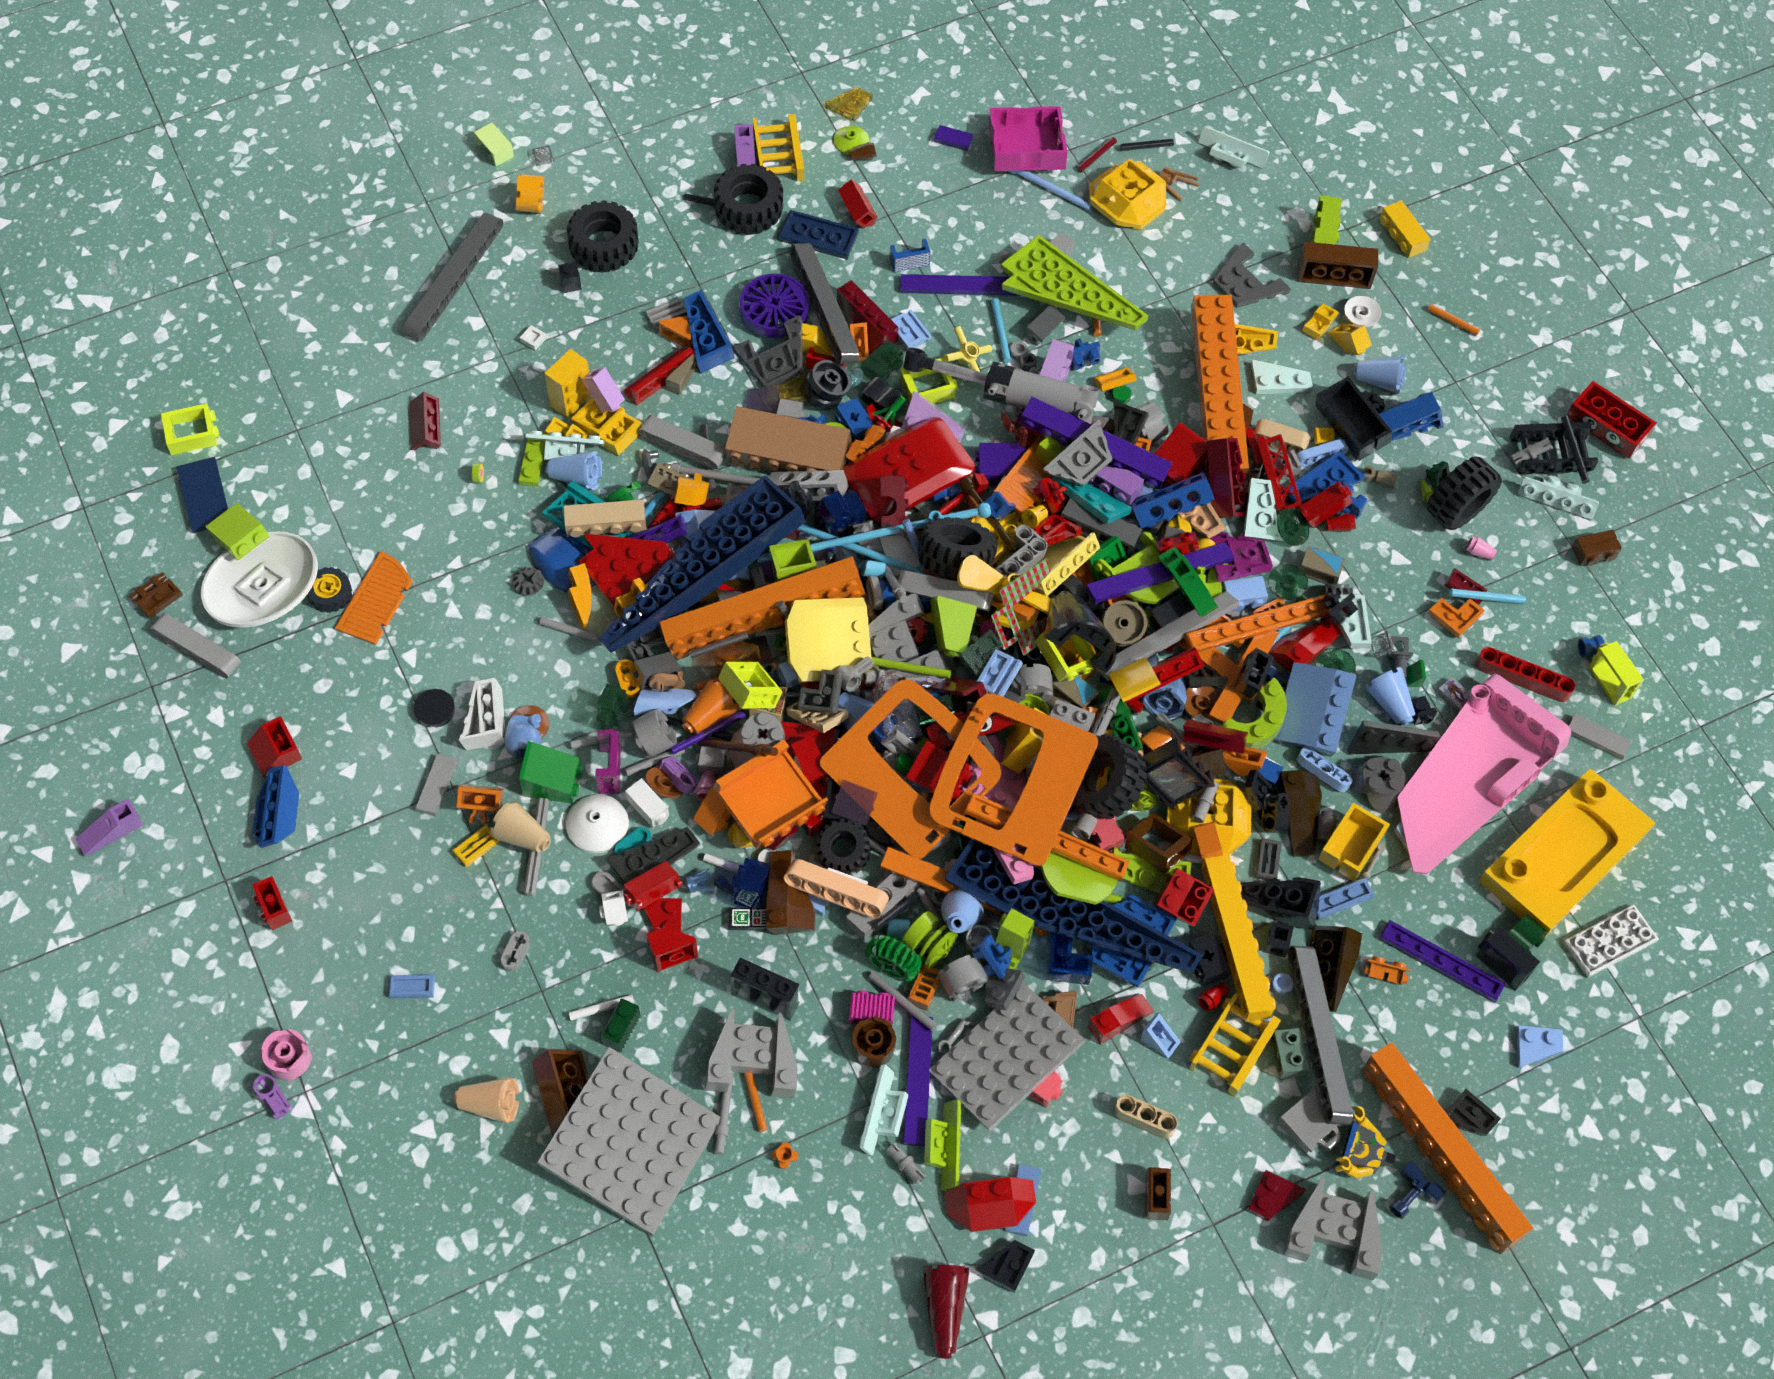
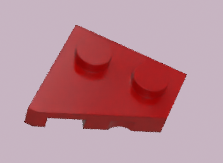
M1055 513L1051 514L1033 529L1047 542L1048 546L1082 534L1081 527Z
M660 898L644 907L653 928L668 926L681 932L682 898Z

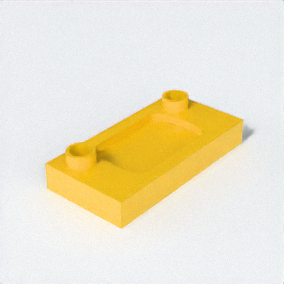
M1590 768L1484 872L1479 883L1519 918L1522 919L1526 914L1533 918L1547 931L1543 936L1545 938L1650 832L1656 823Z

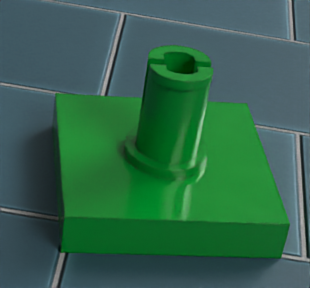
M1113 536L1100 545V549L1087 560L1094 582L1106 579L1100 571L1095 569L1097 560H1105L1112 568L1127 560L1119 537Z

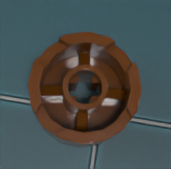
M876 1016L864 1021L861 1020L854 1028L852 1035L854 1057L863 1065L879 1068L881 1065L889 1062L896 1048V1035L891 1023L884 1018Z

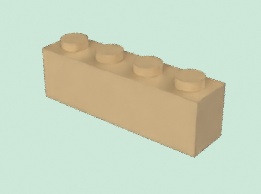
M644 500L564 506L567 537H579L585 534H619L621 532L646 530Z

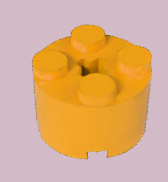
M518 174L516 211L542 213L544 188L540 187H544V176Z

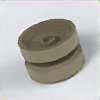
M1128 600L1112 604L1100 617V621L1114 638L1117 648L1128 647L1134 644L1145 634L1147 628V616L1138 604Z

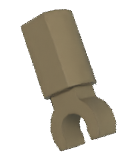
M1366 465L1364 472L1369 473V475L1364 474L1366 476L1364 481H1375V483L1394 488L1397 474L1382 470L1377 471L1369 465Z

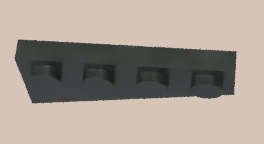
M1363 720L1347 750L1349 755L1431 752L1438 743L1440 735L1437 731Z
M685 827L662 836V838L655 841H649L642 846L628 849L616 856L607 857L606 861L622 882L626 884L665 861L673 865L700 846V842L691 830Z

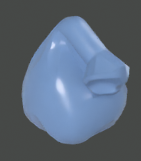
M539 714L531 716L513 715L510 718L504 742L507 752L514 758H524L528 741L542 744L540 731L537 730L541 722Z

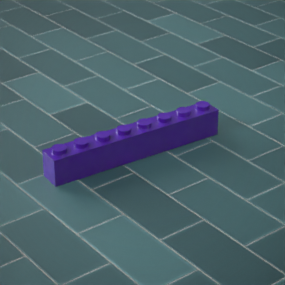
M1032 396L1020 419V424L1026 429H1033L1045 438H1052L1058 441L1062 446H1069L1092 426V424ZM1103 430L1108 450H1110L1112 461L1108 465L1112 468L1129 470L1144 479V483L1147 486L1160 490L1172 462Z

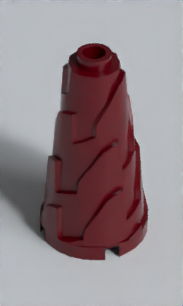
M932 1265L923 1266L924 1286L933 1336L934 1353L938 1354L939 1359H952V1354H956L957 1337L964 1311L969 1267L937 1265V1269H932Z

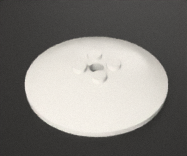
M278 531L267 532L270 537L239 561L227 551L223 552L208 569L202 582L201 600L207 613L215 621L223 625L238 628L262 625L285 615L304 599L315 582L318 561L311 545L298 535Z

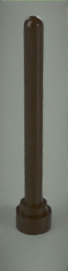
M966 477L958 483L962 493L971 495L978 505L984 503L975 491V483L971 477ZM992 515L987 517L986 519L1008 549L1015 553L1018 549L998 520Z

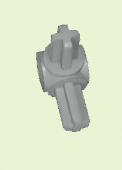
M869 656L862 659L855 666L842 665L836 670L843 672L841 686L849 694L860 697L859 685L861 684V675L874 665L873 660Z

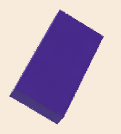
M939 125L934 142L968 151L973 134Z

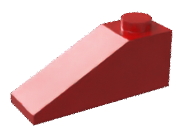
M1140 994L1095 1015L1090 1019L1088 1028L1101 1045L1154 1013V1010L1143 994Z

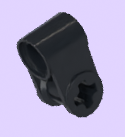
M1266 793L1263 796L1261 825L1265 832L1285 833L1288 830L1290 799L1287 794L1273 795Z

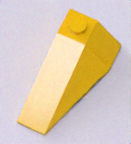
M1235 324L1238 354L1276 349L1278 331Z

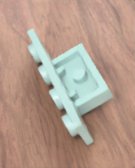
M1207 126L1203 127L1199 138L1200 144L1211 148L1209 155L1214 156L1216 160L1229 162L1233 167L1242 168L1248 162L1264 168L1270 153L1265 149Z
M530 431V434L525 433L526 439L546 441L544 460L585 452V444L604 446L605 443L603 440H600V436L589 435L588 439L581 438L579 434H569V437H562V433L550 432V435H542L541 431Z
M1545 475L1542 482L1524 477L1518 494L1588 519H1593L1599 505L1598 501L1582 496V488L1573 482L1561 481L1556 476Z
M881 1065L880 1071L877 1073L876 1086L871 1095L869 1113L865 1118L864 1132L860 1137V1148L867 1155L874 1154L878 1135L898 1137L908 1099L906 1092L890 1090L894 1072L887 1065Z

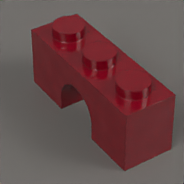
M880 475V496H890L896 502V508L893 513L880 515L881 529L901 525L902 521L905 520V511H909V501L905 499V491H908V479H904V475ZM906 532L887 536H906Z

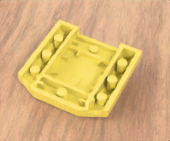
M864 598L794 600L792 602L789 615L785 620L788 663L791 669H794L800 683L820 682L822 669L836 671L842 665L855 666L865 657L869 656L871 658L867 606Z

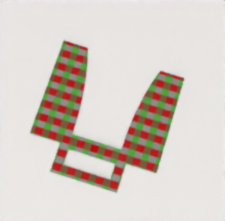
M1047 558L999 590L1005 606L991 615L1004 650L1018 641L1024 656L1037 647L1035 641L1045 631L1048 617L1021 632L1012 607L1033 591L1051 572ZM1004 613H1006L1014 637L1008 641L998 619Z

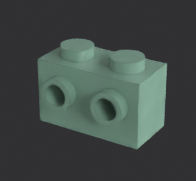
M1301 1028L1274 1031L1271 1041L1279 1079L1305 1077L1309 1069H1311V1059L1309 1056H1306L1305 1048L1307 1047L1305 1035L1301 1033Z

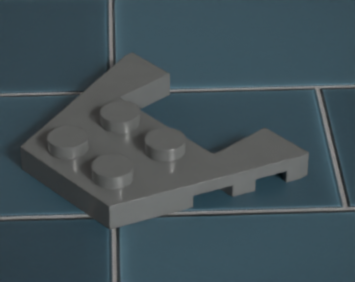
M1244 242L1214 278L1213 285L1223 295H1232V302L1236 308L1257 303L1260 299H1272L1279 294H1289L1291 288L1281 278L1265 287L1243 265L1254 256V252Z
M799 315L784 322L789 340L756 355L750 340L734 346V349L768 389H772L802 374V318Z

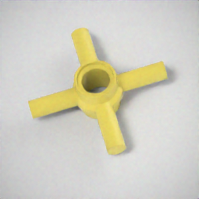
M961 326L954 328L961 346L957 352L944 355V361L958 360L962 365L969 364L970 369L980 372L975 360L980 354L992 352V346L979 347L974 342H967Z

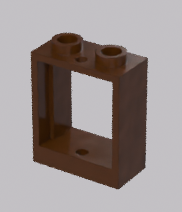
M1151 813L1147 818H1142L1137 826L1127 831L1125 835V849L1165 874L1190 853L1193 838L1158 815ZM1149 831H1152L1171 843L1172 846L1164 852L1142 837Z

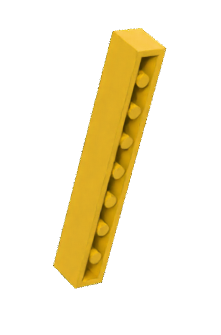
M1229 855L1205 858L1201 869L1206 885L1214 889L1210 901L1236 992L1239 994L1238 999L1244 1020L1248 1022L1270 1018L1276 1009L1274 997L1270 996V982L1263 972L1264 962L1262 957L1258 955V941L1256 938H1253V925L1251 919H1248L1246 914L1247 904L1241 897L1242 889L1240 881L1236 880L1235 864L1231 862Z

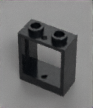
M1501 927L1495 932L1490 930L1478 945L1480 950L1476 957L1515 991L1530 977L1540 963L1535 956Z

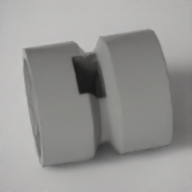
M977 925L969 929L965 942L966 956L970 955L972 958L975 946L982 943L986 935L990 934L994 939L993 932L988 927ZM986 958L980 959L979 961H986Z

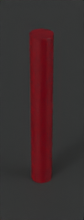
M1110 138L1077 167V170L1082 173L1117 143L1116 138Z

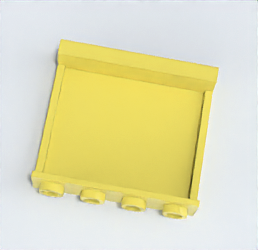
M1092 532L1087 538L1077 536L1047 546L1044 559L1047 558L1051 572L1033 591L1048 596L1098 551L1100 546L1095 533ZM1008 549L994 564L995 569L1014 553Z

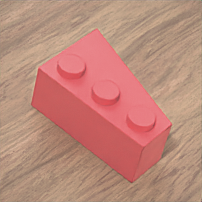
M1076 807L1078 813H1080V814H1081V813H1086V812H1084V811H1082L1081 809H1079V808ZM1115 816L1113 819L1107 820L1105 818H1096L1098 822L1090 836L1094 845L1112 852L1113 847L1118 849L1123 847L1125 836L1121 828H1118L1115 823Z

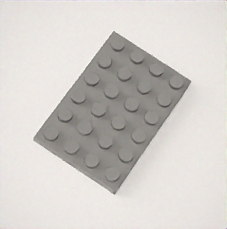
M1023 982L1007 1011L995 1008L936 1062L929 1071L955 1099L961 1100V1105L990 1132L1028 1097L1034 1089L1085 1043V1039Z

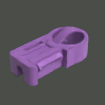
M674 756L663 759L658 769H662L672 779L671 782L680 792L689 794L694 791L698 783L697 778Z
M262 1074L255 1079L253 1083L254 1091L266 1103L275 1120L280 1119L292 1110L291 1105L271 1075ZM264 1079L272 1080V1090H270ZM259 1082L267 1092L266 1094L258 1091L257 1086Z

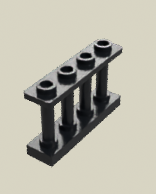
M1590 422L1571 423L1586 471H1593L1598 463V457L1589 458L1585 439L1591 430ZM1562 423L1520 424L1514 426L1510 434L1511 442H1521L1522 450L1527 448V445H1529L1528 441L1540 442L1548 437L1549 440L1558 441L1562 456L1561 459H1551L1550 451L1548 450L1542 453L1543 459L1531 458L1529 460H1522L1518 469L1520 474L1578 472L1574 458H1570L1566 442L1567 437Z

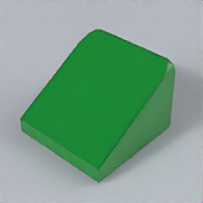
M1419 660L1406 668L1407 677L1405 679L1407 687H1421L1426 679L1423 660Z

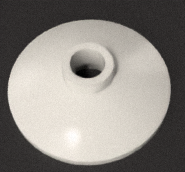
M1355 296L1349 299L1344 308L1345 316L1352 324L1365 325V327L1375 325L1380 320L1382 314L1380 305L1374 299L1367 296Z

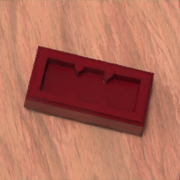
M1456 568L1451 571L1444 584L1448 589L1487 592L1486 588ZM1471 599L1478 605L1482 601L1480 599Z

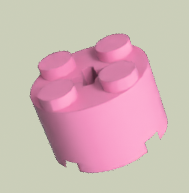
M292 1029L278 1030L271 1033L262 1045L263 1062L273 1076L282 1080H295L308 1069L312 1060L310 1048L303 1036Z

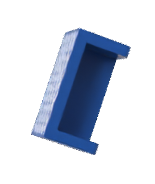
M926 238L922 239V248L896 252L895 246L890 245V261L894 273L930 266V249Z

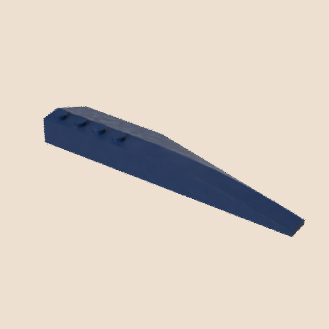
M764 475L700 523L699 529L695 534L692 533L687 538V543L682 548L679 547L676 550L672 560H668L647 583L648 587L643 592L640 591L637 594L636 600L630 607L627 606L622 611L623 615L618 620L613 621L598 638L599 641L612 653L659 627L660 621L675 617L694 605L767 552L769 546L776 545L803 525L805 519L801 507Z
M974 839L969 841L945 877L944 881L1008 915L1012 908L1034 920V927L1188 973L1194 972L1203 956L1104 900L1098 904H1091L1056 895L1045 881L1041 866L1033 865L1034 875L1032 879L1013 885L993 848Z

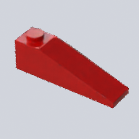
M1328 620L1325 623L1319 621L1281 638L1272 646L1268 654L1273 656L1276 662L1291 673L1294 662L1311 665L1343 634L1338 626L1335 628Z

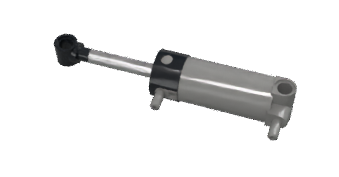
M909 347L906 350L903 368L908 371L921 372L924 369L980 383L984 385V399L1024 409L1032 396L1089 424L1092 423L1093 408L1096 407L1099 389L1086 384L1083 386L1016 369V367L998 362L992 363L987 374L928 358L925 351L919 348Z

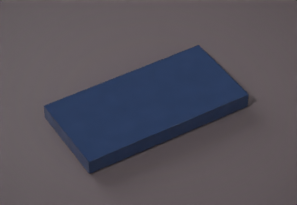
M790 210L778 236V241L788 244L811 243L814 251L848 260L859 234V228Z
M215 457L176 466L193 533L207 530L205 526L228 510Z

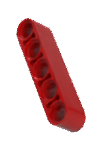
M1492 647L1483 648L1475 663L1478 670L1489 675L1498 674L1512 684L1558 702L1568 701L1576 688L1573 679Z

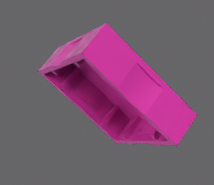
M1061 107L990 108L989 132L994 171L1066 170L1068 152L1065 135L1062 130Z

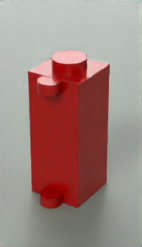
M852 179L838 189V192L853 220L863 228L868 225L873 226L875 224L874 220L878 216L862 187Z
M1338 481L1299 506L1309 524L1314 528L1353 503L1350 498L1353 494L1347 485L1343 486Z
M665 861L624 884V901L628 906L631 905L636 911H639L678 889L683 884L679 879L678 873Z

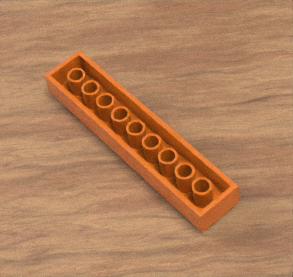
M1194 295L1191 304L1203 439L1209 441L1237 438L1243 462L1240 468L1246 476L1249 470L1232 295ZM1207 455V459H1206V463H1205V464H1206V471H1207V474H1208V479H1210V475H1209V472H1208L1209 460H1208V455Z
M852 556L660 621L665 642L674 658L683 659L690 655V650L744 631H747L748 635L760 633L767 628L783 625L786 619L776 606L779 601H783L790 610L794 600L861 598L866 594Z
M1391 1042L1372 1054L1362 1069L1365 1079L1375 1086L1380 1099L1387 1102L1392 1115L1402 1122L1407 1135L1414 1138L1420 1152L1432 1162L1434 1171L1439 1175L1441 1174L1446 1181L1447 1188L1450 1192L1456 1194L1462 1208L1474 1218L1476 1227L1489 1238L1488 1241L1492 1248L1502 1254L1520 1242L1533 1229V1226L1399 1050Z

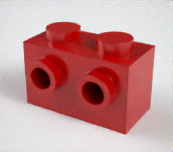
M273 876L252 884L256 893L252 896L256 906H261L263 910L260 916L264 925L269 923L271 929L274 930L292 922Z

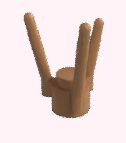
M1164 167L1159 175L1166 181V189L1180 201L1183 198L1169 186L1170 184L1173 185L1178 179L1197 187L1200 186L1199 183L1190 180L1197 181L1199 180L1198 177Z

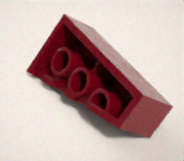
M852 280L837 288V303L846 320L850 324L867 323L869 359L898 341L899 327Z
M1224 438L1207 441L1206 451L1209 460L1210 488L1215 498L1212 500L1213 509L1219 518L1246 516L1248 492L1245 491L1244 487L1246 476L1240 468L1243 462L1238 439Z

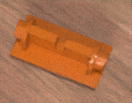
M1372 956V960L1366 959V961L1370 962V965H1366L1364 969V974H1368V977L1383 980L1384 973L1386 972L1388 973L1387 981L1399 985L1407 984L1409 976L1405 975L1406 971L1411 972L1410 969H1406L1407 964L1396 961L1393 962V965L1386 964L1384 958Z

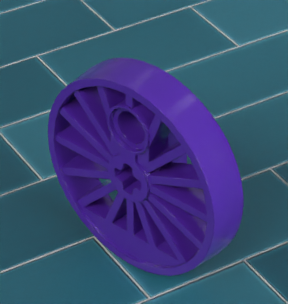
M784 274L762 275L750 281L743 289L739 305L740 316L745 326L760 336L768 338L786 337L788 334L785 325L779 327L778 319L780 318L784 324V322L788 321L787 318L792 319L797 316L795 314L801 315L802 323L805 324L810 315L809 296L805 287L790 276ZM768 284H771V293L766 287ZM774 284H780L778 291L775 295ZM774 321L775 327H769L770 322Z

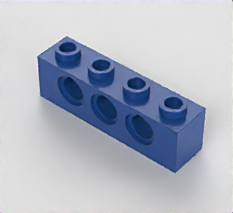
M1204 472L1136 499L1131 504L1142 529L1144 527L1150 528L1161 520H1170L1178 513H1187L1198 505H1206L1215 498ZM1196 492L1195 496L1187 497L1188 493ZM1172 499L1178 500L1174 505L1168 504ZM1153 507H1159L1157 512L1150 511Z

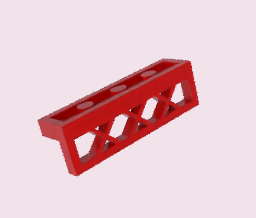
M690 347L685 351L681 348L624 389V394L636 406L666 385V378L691 355H694L693 350Z
M1282 434L1267 439L1264 435L1256 437L1268 480H1271L1276 509L1281 514L1299 508L1302 502ZM1279 440L1280 448L1275 453L1270 450L1269 443ZM1278 457L1285 460L1286 463L1282 471L1275 468L1274 465ZM1283 475L1291 480L1287 489L1280 486V480ZM1288 493L1295 496L1297 503L1286 506L1285 498Z
M1196 647L1152 667L1161 685L1129 701L1132 702L1205 667Z

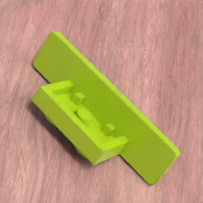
M957 1099L944 1103L943 1122L932 1118L926 1120L924 1164L941 1168L942 1191L959 1186L961 1100Z

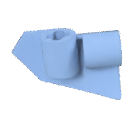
M642 689L633 712L634 715H639L660 709L666 714H673L679 707L696 699L697 695L692 690L669 689L667 692Z

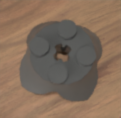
M1374 755L1368 757L1363 765L1352 772L1350 788L1357 793L1367 794L1370 805L1378 812L1384 813L1394 806L1398 795L1410 780L1400 767L1398 760Z

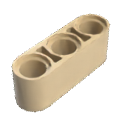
M1267 419L1258 420L1254 429L1255 437L1264 435L1266 439L1282 434L1287 453L1294 450L1297 454L1300 451L1306 450L1310 441L1308 433ZM1279 440L1269 443V447L1279 450Z
M1130 1095L1120 1096L1114 1108V1114L1119 1120L1163 1139L1172 1137L1178 1125L1177 1118L1173 1114ZM1120 1105H1128L1130 1107V1111H1123L1120 1108ZM1140 1114H1148L1151 1120L1142 1119ZM1161 1123H1169L1172 1129H1164Z

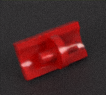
M1051 476L1037 482L1038 485L1033 488V491L1037 497L1044 495L1046 502L1041 505L1047 509L1048 513L1052 512L1054 514L1066 507L1063 502L1065 497L1062 493L1067 490L1066 486L1060 488L1058 482H1054Z

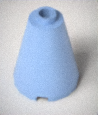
M1396 356L1359 361L1358 364L1354 365L1353 376H1356V379L1401 394L1402 390H1399V387H1404L1407 366L1403 365V360L1407 361V357Z
M589 451L551 458L546 463L545 470L550 478L566 483L574 481L585 489L596 490L600 484L597 483V479L602 476L601 457L596 456L597 451Z
M1401 667L1396 668L1398 672L1393 673L1390 670L1371 681L1373 685L1366 684L1365 688L1396 724L1401 723L1404 726L1413 721L1412 717L1415 716V711Z
M961 889L949 892L942 901V918L948 928L954 933H961L971 929L973 926H977L983 917L984 909L982 902Z

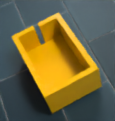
M572 349L568 350L544 373L550 407L565 418L575 414L579 409V404L582 405L592 397L582 381L590 373L588 361Z
M1353 803L1323 848L1318 860L1334 870L1336 867L1340 868L1339 873L1355 882L1384 837L1390 824Z

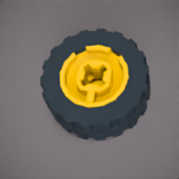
M324 567L323 569H318L315 582L307 597L314 609H318L323 613L337 612L350 602L352 587L348 577L340 569Z

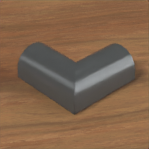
M659 626L625 645L633 663L635 660L653 656L651 649L666 643L661 627Z
M822 669L819 690L801 688L798 708L837 713L843 672Z

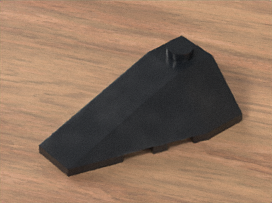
M1295 877L1292 880L1286 881L1274 879L1273 882L1260 883L1259 881L1240 883L1242 889L1241 897L1242 900L1246 901L1247 911L1276 921L1285 922L1291 926L1313 929L1319 910L1320 881Z

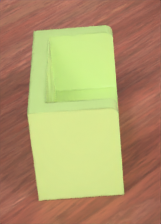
M493 123L474 132L476 144L478 146L483 144L492 154L495 166L514 157L512 144Z

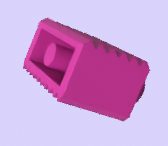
M863 990L851 993L849 1024H858L861 1020L864 1021L876 1016L884 1018L892 1025L895 997L884 992L873 995Z

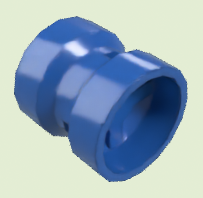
M1592 636L1591 639L1587 637L1580 638L1578 640L1580 656L1585 658L1590 657L1592 654L1596 655L1598 648L1605 643L1602 636Z

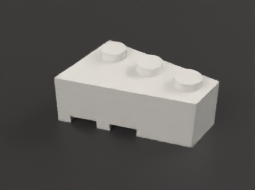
M496 678L475 681L469 702V712L464 720L463 734L459 738L466 751L505 743L506 731L502 688Z

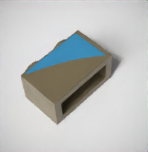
M1308 546L1298 575L1323 584H1337L1346 558Z
M1080 674L1071 681L1066 679L1059 682L1057 679L1053 682V695L1071 702L1074 706L1083 708V706L1093 707L1098 701L1099 692L1097 688L1084 681Z

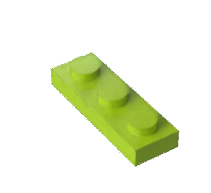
M527 440L519 476V485L539 487L546 441Z

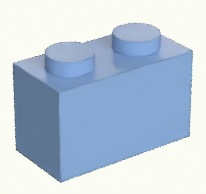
M1263 576L1224 581L1222 586V593L1227 591L1239 601V607L1233 609L1235 611L1249 608L1258 609L1265 605L1268 599Z

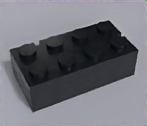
M1349 376L1316 394L1315 406L1325 418L1327 417L1328 423L1334 428L1339 437L1345 440L1348 448L1358 461L1372 454L1374 448L1377 451L1391 443L1392 430Z

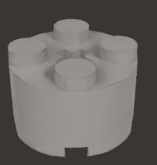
M1148 401L1136 407L1149 414L1140 433V438L1152 440V443L1168 434L1167 423L1164 425L1162 419L1165 417L1156 403Z
M1026 664L1022 665L1017 674L1026 681V694L1038 696L1045 702L1053 699V683L1050 668L1042 664H1033V667H1026Z
M660 709L653 710L631 722L632 728L637 734L635 741L638 747H644L650 758L670 749L677 743L675 732L672 726L668 727L666 723L668 718Z
M764 712L755 714L747 719L741 731L744 744L757 745L761 743L772 747L785 740L784 729L780 721L773 715ZM761 732H763V733H766V732H767V734H766V735H767V738H766V739L760 738V733H761Z
M974 954L972 958L970 955H967L948 964L949 969L946 972L943 969L938 972V976L949 998H953L954 1002L966 996L965 993L970 990L975 993L985 987L984 983L988 979L980 961L976 959Z

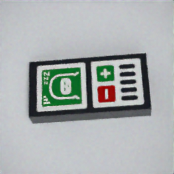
M729 908V930H768L766 908Z

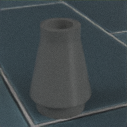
M1321 811V814L1318 815L1316 838L1318 842L1327 843L1338 823L1335 813Z

